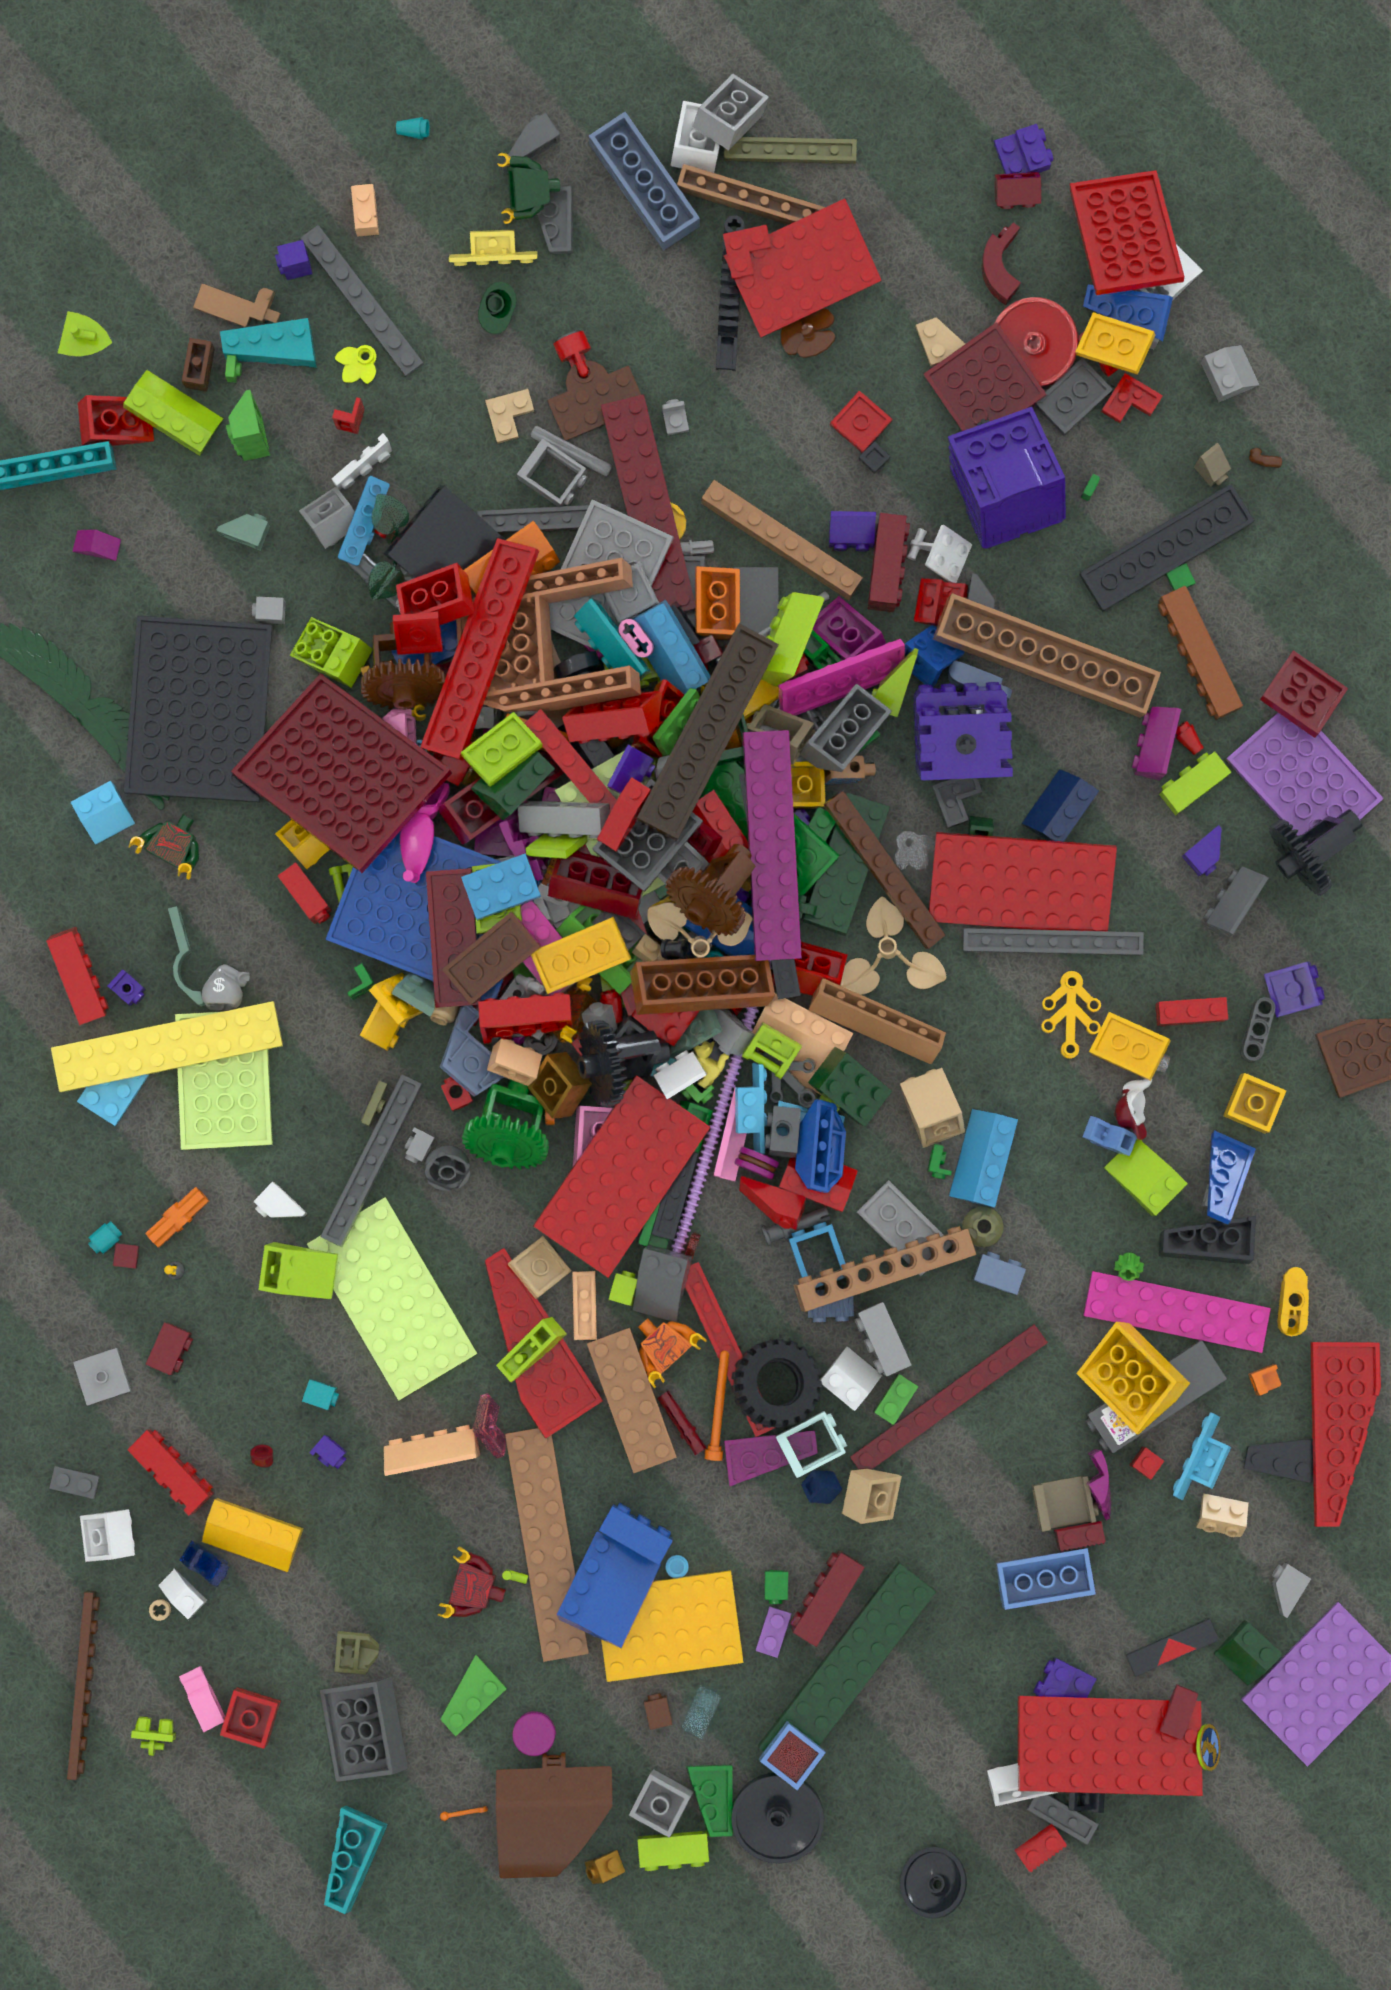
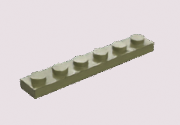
M741 137L729 150L724 148V161L856 164L857 139Z

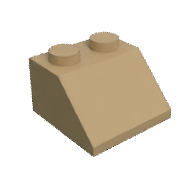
M871 1469L852 1470L848 1480L842 1514L860 1524L893 1519L902 1476Z

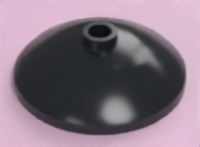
M939 1847L924 1848L913 1854L906 1862L900 1878L901 1894L906 1905L914 1913L930 1919L945 1917L952 1913L962 1902L967 1888V1876L961 1861L952 1852ZM941 1881L942 1886L937 1889L936 1883Z

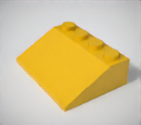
M1115 1322L1076 1373L1136 1434H1140L1175 1403L1190 1384L1130 1323Z

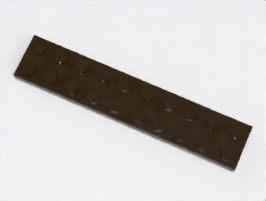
M740 623L738 624L636 820L675 841L678 840L779 644Z

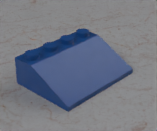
M597 1531L557 1613L559 1620L622 1648L661 1564L654 1563L613 1538Z

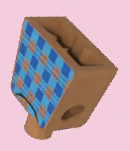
M855 756L843 772L824 769L825 785L859 783L865 776H875V763H864L863 756Z

